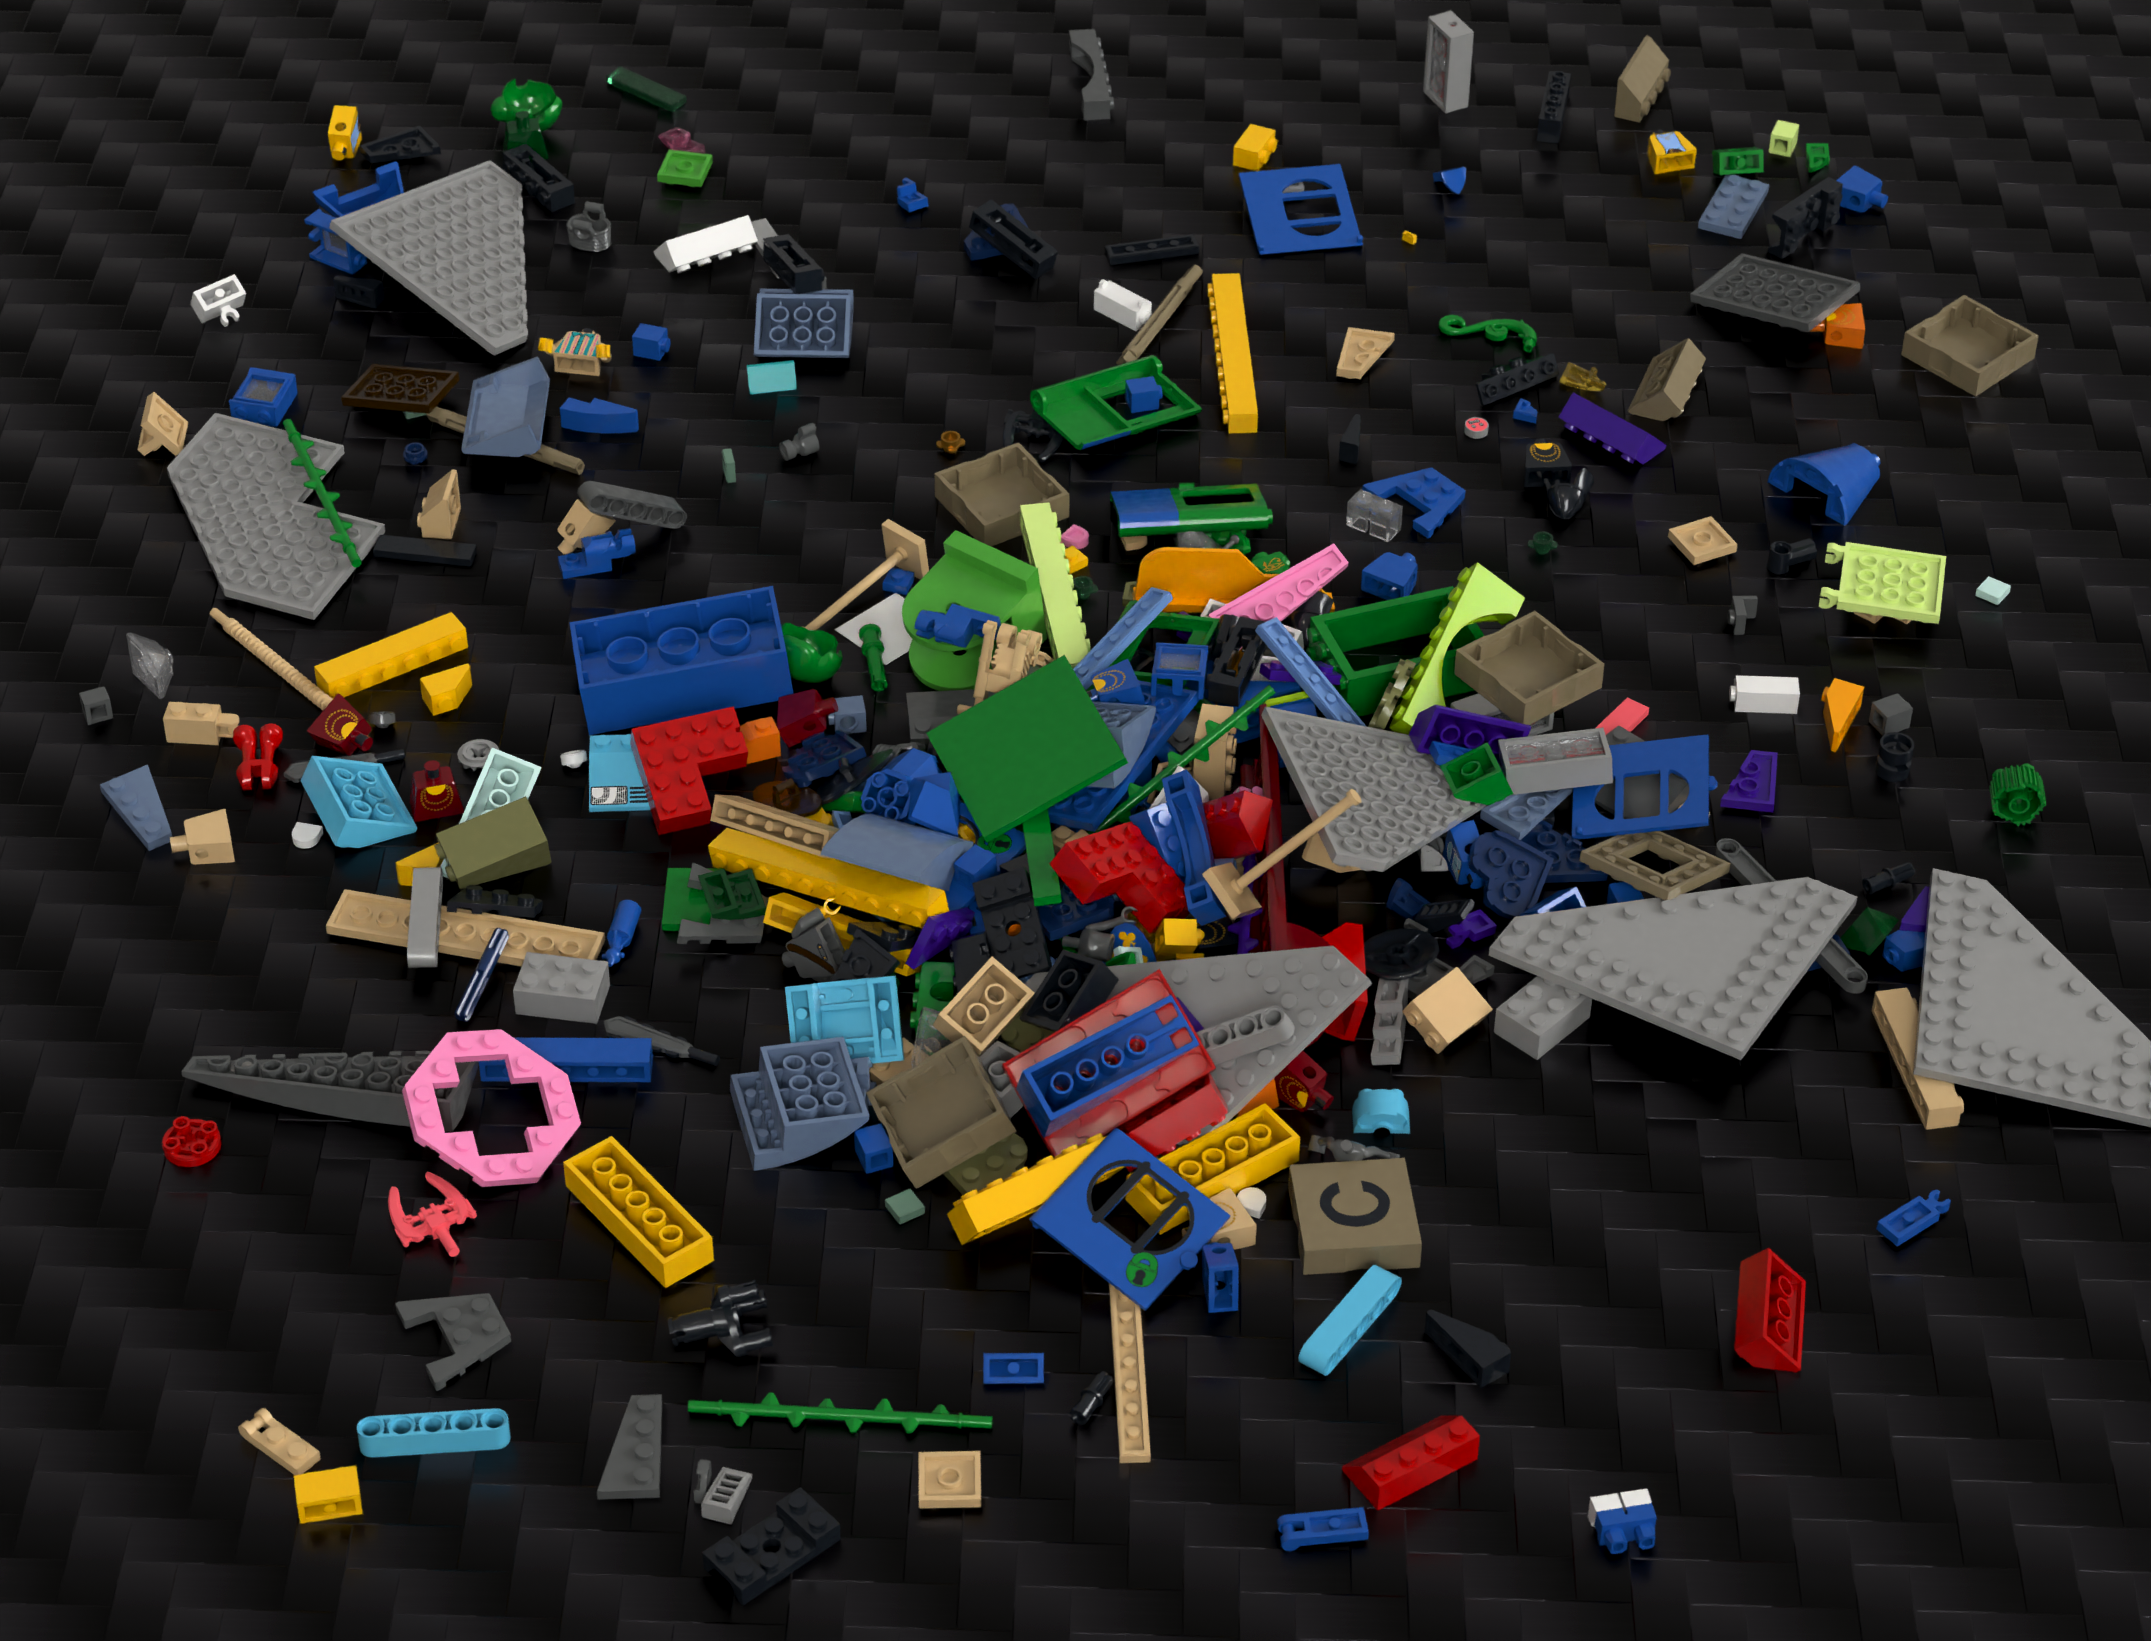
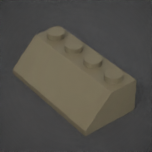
M1645 36L1618 79L1614 117L1640 122L1643 116L1648 114L1650 105L1655 103L1657 93H1661L1664 82L1669 80L1671 70L1668 69L1669 60L1650 36Z
M1689 338L1653 357L1628 409L1630 414L1665 421L1671 417H1678L1684 411L1683 407L1690 398V392L1696 385V379L1702 372V366L1706 360L1705 356Z

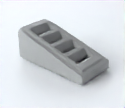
M723 1467L702 1501V1517L732 1524L752 1480V1474ZM727 1478L738 1480L740 1482L728 1480ZM724 1485L736 1487V1489L724 1487ZM720 1492H721V1493H725V1494H729V1495H732V1496L723 1495V1494H720Z

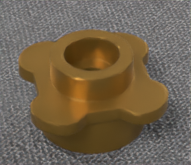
M955 431L944 432L941 435V440L936 442L938 448H943L949 453H955L960 446L965 445V440L960 439V434Z

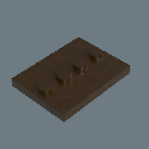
M372 364L341 397L343 406L430 414L460 380L459 373L457 371Z

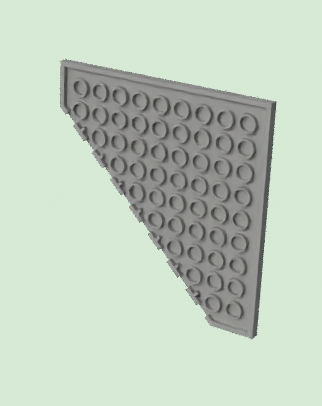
M489 160L331 220L329 228L338 234L339 237L351 244L356 250L360 251L387 272L388 275L400 282L405 288L409 289L492 355L499 354L526 342L528 329L526 327L527 297L525 290L526 273L524 271L525 252H523L522 184Z
M1265 707L1261 716L1312 821L1346 797V792L1350 789L1355 790L1362 800L1357 806L1352 805L1318 831L1332 863L1338 866H1352L1364 871L1384 872L1488 806L1456 799L1441 767L1434 762L1430 754L1417 752L1410 736L1407 734Z
M1933 868L1929 884L1913 1074L2151 1127V1041L1987 880Z
M1803 877L1680 894L1672 900H1663L1657 897L1514 917L1490 946L1489 956L1741 1060L1856 906L1857 896L1818 880Z
M1334 946L1107 966L1119 979L1107 1000L1160 969L1175 997L1182 1001L1204 1029L1273 1005L1280 1006L1295 1025L1293 1035L1286 1041L1215 1065V1071L1210 1074L1228 1106L1229 1113L1225 1114L1226 1118L1215 1126L1209 1124L1200 1129L1201 1134L1190 1141L1184 1139L1177 1143L1176 1149L1228 1123L1372 984L1370 979ZM1048 972L1034 974L1025 985L1036 993ZM1161 1154L1156 1156L1157 1159L1163 1157Z

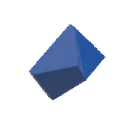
M951 772L913 778L911 781L908 819L934 831L958 837L961 798Z

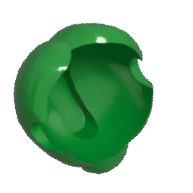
M513 79L504 86L501 96L493 101L491 114L496 120L507 123L508 121L516 120L515 114L517 112L526 111L529 113V119H538L541 132L550 128L559 118L562 100L555 95L553 88L547 83L528 80L524 85L516 86V79Z
M791 623L781 624L792 679L804 683H820L830 679L839 670L843 661V655L841 650L836 653L838 642L833 635L825 631L808 630Z

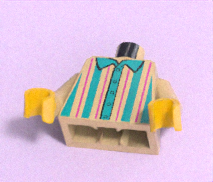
M585 328L582 332L569 331L563 339L554 344L553 339L539 338L538 351H544L546 354L554 357L555 372L599 376L601 361L608 363L612 358L610 345L601 343V336L595 334L590 328Z

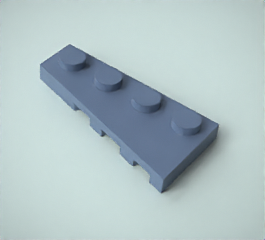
M148 765L100 784L101 793L149 851L170 842L172 832Z
M1573 788L1510 795L1502 801L1495 802L1481 809L1480 819L1500 831L1521 840L1573 792Z

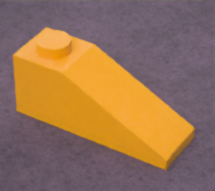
M1834 678L1830 687H1825L1821 701L1825 702L1823 714L1830 748L1833 752H1836L1856 717L1861 707L1864 691L1863 686Z

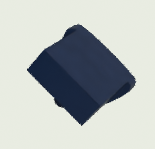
M1397 878L1390 891L1386 907L1394 910L1404 919L1410 918L1415 921L1414 919L1423 905L1430 902L1416 893L1408 882L1402 878Z

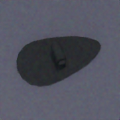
M892 749L884 750L852 765L849 764L847 758H841L838 761L839 772L829 777L815 790L821 798L822 805L837 800L882 768L895 755V752Z

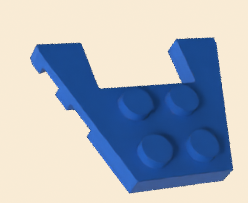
M1432 467L1367 483L1362 487V493L1376 503L1394 494H1398L1424 512V515L1413 520V529L1426 538H1430L1434 533V529L1443 524L1447 514L1451 515L1465 499L1466 491Z

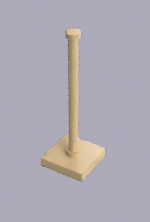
M889 519L881 525L887 560L803 628L818 630L895 565L902 570L914 572V576L921 580L929 572L925 540Z
M1350 789L1346 792V797L1243 876H1240L1232 862L1211 867L1202 873L1232 919L1253 914L1262 907L1248 885L1352 805L1357 806L1362 800L1355 790Z

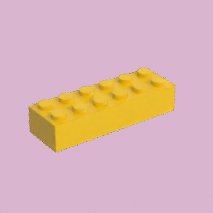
M1264 1103L1158 1160L1207 1198H1211L1228 1188H1231L1236 1195L1241 1190L1249 1188L1298 1162L1300 1136ZM1132 1172L1131 1174L1127 1175V1176H1126V1180H1127L1134 1172ZM1144 1175L1125 1196V1200L1150 1225L1177 1198L1149 1175ZM1182 1206L1158 1234L1161 1235L1189 1220L1187 1207Z
M1099 1133L1087 1139L1086 1143L1080 1146L1075 1144L1061 1151V1154L1054 1158L1052 1155L1038 1161L1037 1165L1029 1169L1027 1167L1021 1168L1005 1180L999 1178L987 1184L986 1188L979 1192L975 1189L961 1196V1199L953 1203L954 1208L947 1213L961 1245L1036 1212L1107 1136L1103 1137L1102 1133ZM1126 1166L1107 1171L1094 1185L1111 1178Z
M612 1136L563 1162L566 1187L665 1288L714 1261L712 1236Z

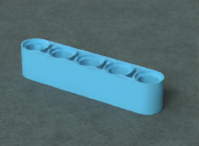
M1377 1265L1371 1266L1305 1342L1299 1354V1362L1325 1376L1331 1373L1395 1298L1400 1289L1402 1279Z
M496 1408L370 1416L360 1420L357 1425L360 1451L367 1457L497 1450L507 1446L511 1439L508 1415L505 1411Z

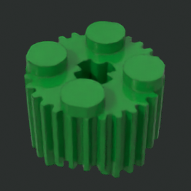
M2028 763L2022 764L2020 767L2019 765H2016V767L2010 766V768L1997 769L1992 774L1989 789L1994 815L1999 816L2001 819L2005 818V821L2010 820V822L2017 826L2020 824L2024 826L2025 823L2031 824L2030 821L2035 818V815H2039V811H2043V807L2046 806L2043 780L2041 775L2035 772L2034 766Z

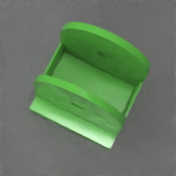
M955 530L943 543L945 555L911 589L902 606L903 624L907 633L912 638L909 648L911 669L923 684L938 691L970 690L975 688L983 638L974 634L968 646L964 648L944 642H936L935 636L931 639L918 637L916 635L918 630L915 629V622L922 610L941 612L946 615L951 604H956L998 616L1000 624L1006 623L1017 626V635L1022 629L1042 633V643L1047 639L1038 568ZM994 640L991 660H993V655H995V650L997 649L996 640ZM955 651H967L965 654L960 656L953 654Z

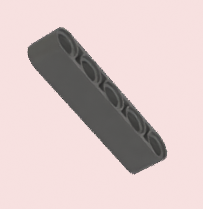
M595 481L584 482L577 491L578 497L592 513L671 529L681 527L687 520L686 512L672 497Z

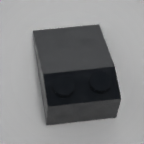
M1062 950L1019 1019L1022 1022L1056 1032L1104 1003L1119 979L1102 961Z

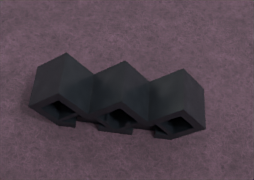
M986 931L955 938L951 941L952 946L949 947V952L955 966L956 976H953V983L957 993L992 957Z

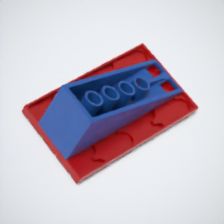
M1160 969L1002 1064L1005 1074L1053 1158L1061 1154V1151L1075 1144L1080 1146L1086 1143L1087 1139L1099 1133H1102L1103 1137L1109 1135L1114 1128H1121L1131 1120L1168 1100L1176 1093L1201 1080L1216 1069Z

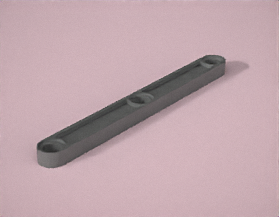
M1724 838L1716 843L1715 856L1731 863L1729 873L1742 886L1776 881L1736 840ZM1723 849L1731 850V851H1733V853H1726V852H1723L1722 850H1723ZM1831 937L1815 961L1845 991L1855 994L1863 992L1866 988L1868 974ZM1848 978H1856L1861 982H1852Z

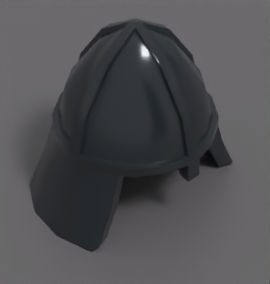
M1585 468L1581 469L1573 484L1560 483L1559 480H1556L1555 485L1552 486L1548 479H1544L1549 507L1554 515L1564 520L1570 519L1579 511L1594 485V477Z
M1320 591L1316 592L1287 616L1288 626L1302 631L1304 647H1309L1307 629L1310 628V617L1329 613L1333 604V599Z

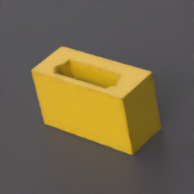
M1405 231L1402 234V240L1413 245L1416 243L1417 236Z

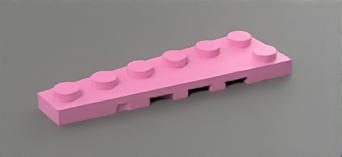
M1332 544L1215 610L1208 617L1220 619V616L1227 614L1264 622L1277 617L1281 622L1345 570L1349 562L1336 545Z

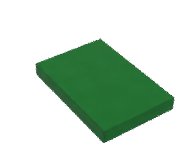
M668 868L662 931H679L681 919L710 924L711 913L703 890L687 887L691 868ZM707 868V869H709V870H711V871H717V870H720V869H722V868Z

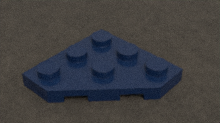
M1014 203L1001 205L1004 210L1028 227ZM990 227L985 229L986 232L994 237L995 234H991ZM973 230L964 240V249L971 261L1002 255L999 250Z
M1544 820L1539 822L1521 839L1524 843L1554 858L1545 883L1607 881V873L1593 870L1589 865L1579 861L1581 851L1586 849L1582 847L1583 842L1572 838L1567 833L1561 835L1552 829L1553 825Z

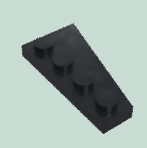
M897 921L849 922L846 933L853 936L858 928L887 952H894L913 948L922 929Z
M857 928L853 935L854 940L849 949H846L841 958L842 963L830 981L890 976L900 962Z

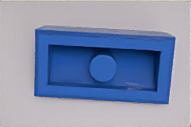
M983 1353V1384H1044V1353Z

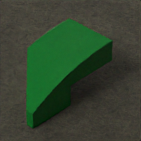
M1806 143L1805 155L1808 171L1815 172L1827 166L1830 162L1828 143Z

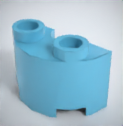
M1363 1089L1359 1092L1358 1098L1354 1101L1352 1107L1353 1133H1374L1376 1129L1383 1127L1389 1129L1390 1133L1410 1134L1408 1102L1401 1090Z

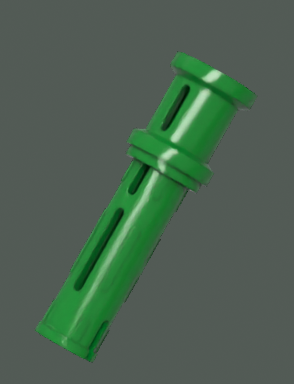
M867 624L859 630V638L863 641L861 650L862 654L867 657L872 689L874 691H883V685L887 688L888 683L882 659L884 644L880 641L881 628L875 624Z

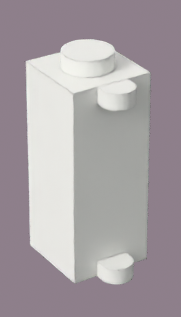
M1102 279L1099 282V287L1094 290V310L1134 331L1142 328L1152 315V302L1110 280Z
M1736 675L1734 686H1730L1729 700L1734 701L1735 712L1797 714L1800 697L1797 677Z

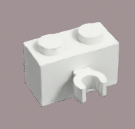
M234 274L194 291L190 305L201 323L221 315V324L226 327L228 326L226 316L233 317L235 322L239 320V313L235 309L243 306L246 292Z

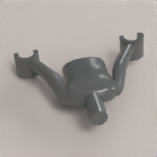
M1127 906L1122 910L1119 917L1085 926L1080 938L1064 936L1062 946L1076 948L1080 955L1107 962L1112 958L1115 936L1114 934L1099 931L1108 930L1123 923L1135 924L1136 921L1128 920L1127 915L1131 911L1138 912V910Z
M1311 1135L1308 1147L1309 1152L1314 1151L1324 1155L1327 1145L1328 1149L1333 1152L1336 1162L1361 1161L1371 1156H1377L1381 1159L1400 1158L1399 1154L1383 1151L1375 1146L1365 1147L1360 1143L1349 1140H1335L1331 1136Z

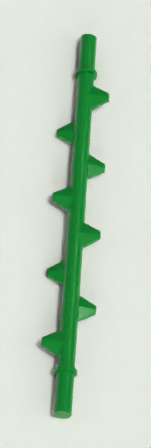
M284 420L283 426L288 434V439L298 454L296 458L291 460V464L304 466L310 480L304 482L303 485L316 491L324 509L316 513L317 517L330 519L336 532L330 535V540L341 543L343 552L347 554L352 566L359 567L362 562L357 554L355 544L352 543L346 531L352 528L353 525L340 519L332 503L340 495L337 492L326 491L320 479L321 476L326 475V470L316 468L307 452V449L313 446L314 442L311 440H301V434L296 430L292 420Z
M1268 685L1251 700L1245 701L1246 704L1221 724L1211 720L1206 721L1207 735L1182 755L1169 751L1167 753L1169 766L1143 787L1129 783V798L1110 812L1095 832L1087 831V833L1090 835L1106 830L1116 821L1121 823L1130 822V810L1153 791L1161 792L1163 789L1162 779L1172 775L1178 766L1185 767L1194 758L1204 762L1209 761L1208 747L1233 727L1242 731L1249 729L1247 716L1252 712H1256L1255 709L1276 693L1274 689Z
M768 1393L761 1404L723 1402L722 1400H719V1402L688 1401V1412L718 1414V1416L729 1414L732 1416L737 1427H742L750 1416L788 1418L792 1427H798L804 1419L845 1421L850 1433H856L863 1422L902 1424L906 1433H912L918 1425L958 1427V1429L962 1427L992 1429L993 1416L962 1415V1413L949 1414L942 1404L938 1405L932 1413L893 1411L888 1399H882L874 1410L835 1408L829 1398L824 1399L818 1407L780 1405L774 1393Z

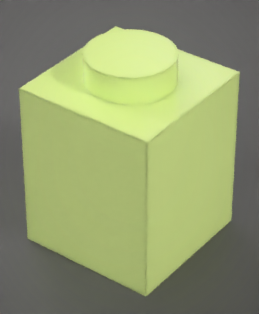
M1778 120L1771 133L1769 153L1790 157L1797 144L1799 124Z

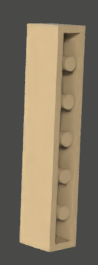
M715 795L710 821L823 858H830L820 854L825 844L839 830V828L732 795Z
M1907 987L1876 991L1872 1013L1925 1130L1958 1126L1960 1114L1964 1112V1103L1961 1096L1957 1095L1954 1083L1913 1074L1918 1023V1004L1916 999L1911 997Z

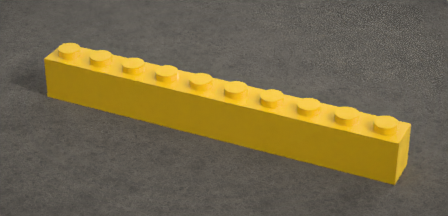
M1240 273L1212 274V283L1207 284V295L1209 297V311H1211L1212 336L1214 339V352L1216 353L1221 409H1224L1223 424H1227L1228 434L1257 433L1258 410Z
M726 828L708 845L712 865L715 868H722L732 873L752 868L756 880L823 900L835 896L836 898L830 902L923 929L928 917L949 912L945 890L834 858H823L734 829Z

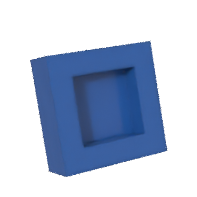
M891 568L883 581V591L907 595L915 580L914 572Z

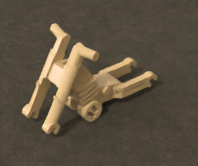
M987 620V623H984L982 630L984 638L973 694L975 698L974 706L987 699L989 692L998 693L1026 677L1030 666L1035 667L1037 665L1042 668L1055 660L1048 654L1039 651L1042 644V633L1022 629L1017 635V626L1002 623L996 638L997 649L995 650V655H993V660H991L997 622ZM959 704L957 714H961L972 706Z

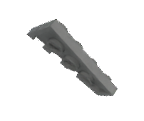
M662 1394L631 1395L597 1490L598 1499L660 1497Z

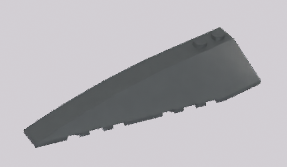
M390 1051L389 1056L373 1057V1052H361V1054H357L354 1057H348L347 1053L299 1054L297 1059H286L285 1054H273V1059H257L256 1055H245L237 1060H231L229 1055L192 1056L181 1072L183 1077L232 1093L285 1107L347 1119L411 1127L402 1090L432 1051H416L415 1056H402V1051ZM479 1061L455 1063L460 1080L458 1086L455 1088L434 1089L445 1132H453L463 1117Z

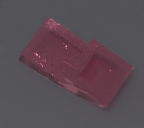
M675 127L659 135L660 140L670 150L706 153L704 144L691 140L689 131Z

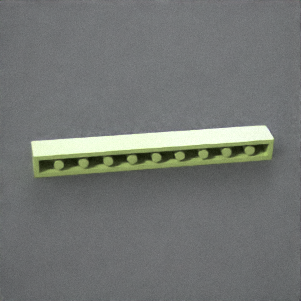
M1050 503L1020 505V528L1029 563L1038 568L1045 626L1053 658L1056 660L1065 655L1071 667L1074 668L1091 651L1089 638L1085 639L1086 625L1085 622H1081V606H1076L1078 605L1077 591L1072 590L1074 588L1073 576L1069 574L1068 558L1064 559L1065 545L1060 543L1061 530L1060 527L1056 528L1057 515L1056 512L1051 511Z

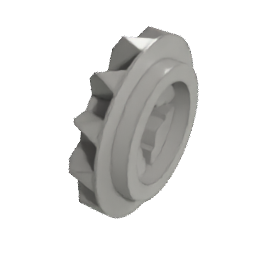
M485 739L468 741L458 750V762L463 765L464 769L472 768L473 771L480 768L483 769L491 748L497 750L499 748L494 742Z

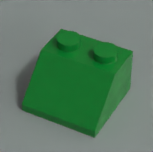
M1488 742L1440 766L1456 799L1491 805L1513 794Z

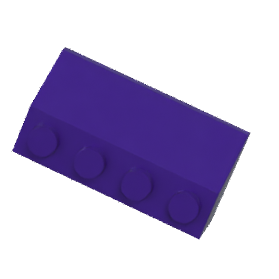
M1572 393L1558 417L1566 422L1565 428L1574 433H1577L1578 430L1584 432L1582 437L1593 443H1596L1597 440L1603 443L1602 448L1613 454L1616 450L1621 452V458L1631 464L1635 460L1645 464L1667 446L1648 432L1575 393Z
M1433 705L1418 713L1409 736L1416 751L1430 754L1428 749L1432 741L1469 749H1475L1488 742L1499 764L1498 740L1526 737L1531 730V726Z

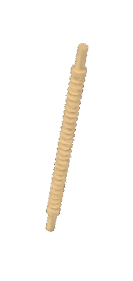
M213 608L210 611V616L223 626V630L227 634H230L236 641H239L253 655H256L257 658L273 669L291 686L295 687L296 690H299L300 693L312 701L313 704H316L317 707L321 708L322 711L333 700L319 687H316L311 680H308L307 677L303 676L285 659H282L280 655H277L276 652L265 645L264 642L256 638L242 624H239L237 620L228 618L217 608Z

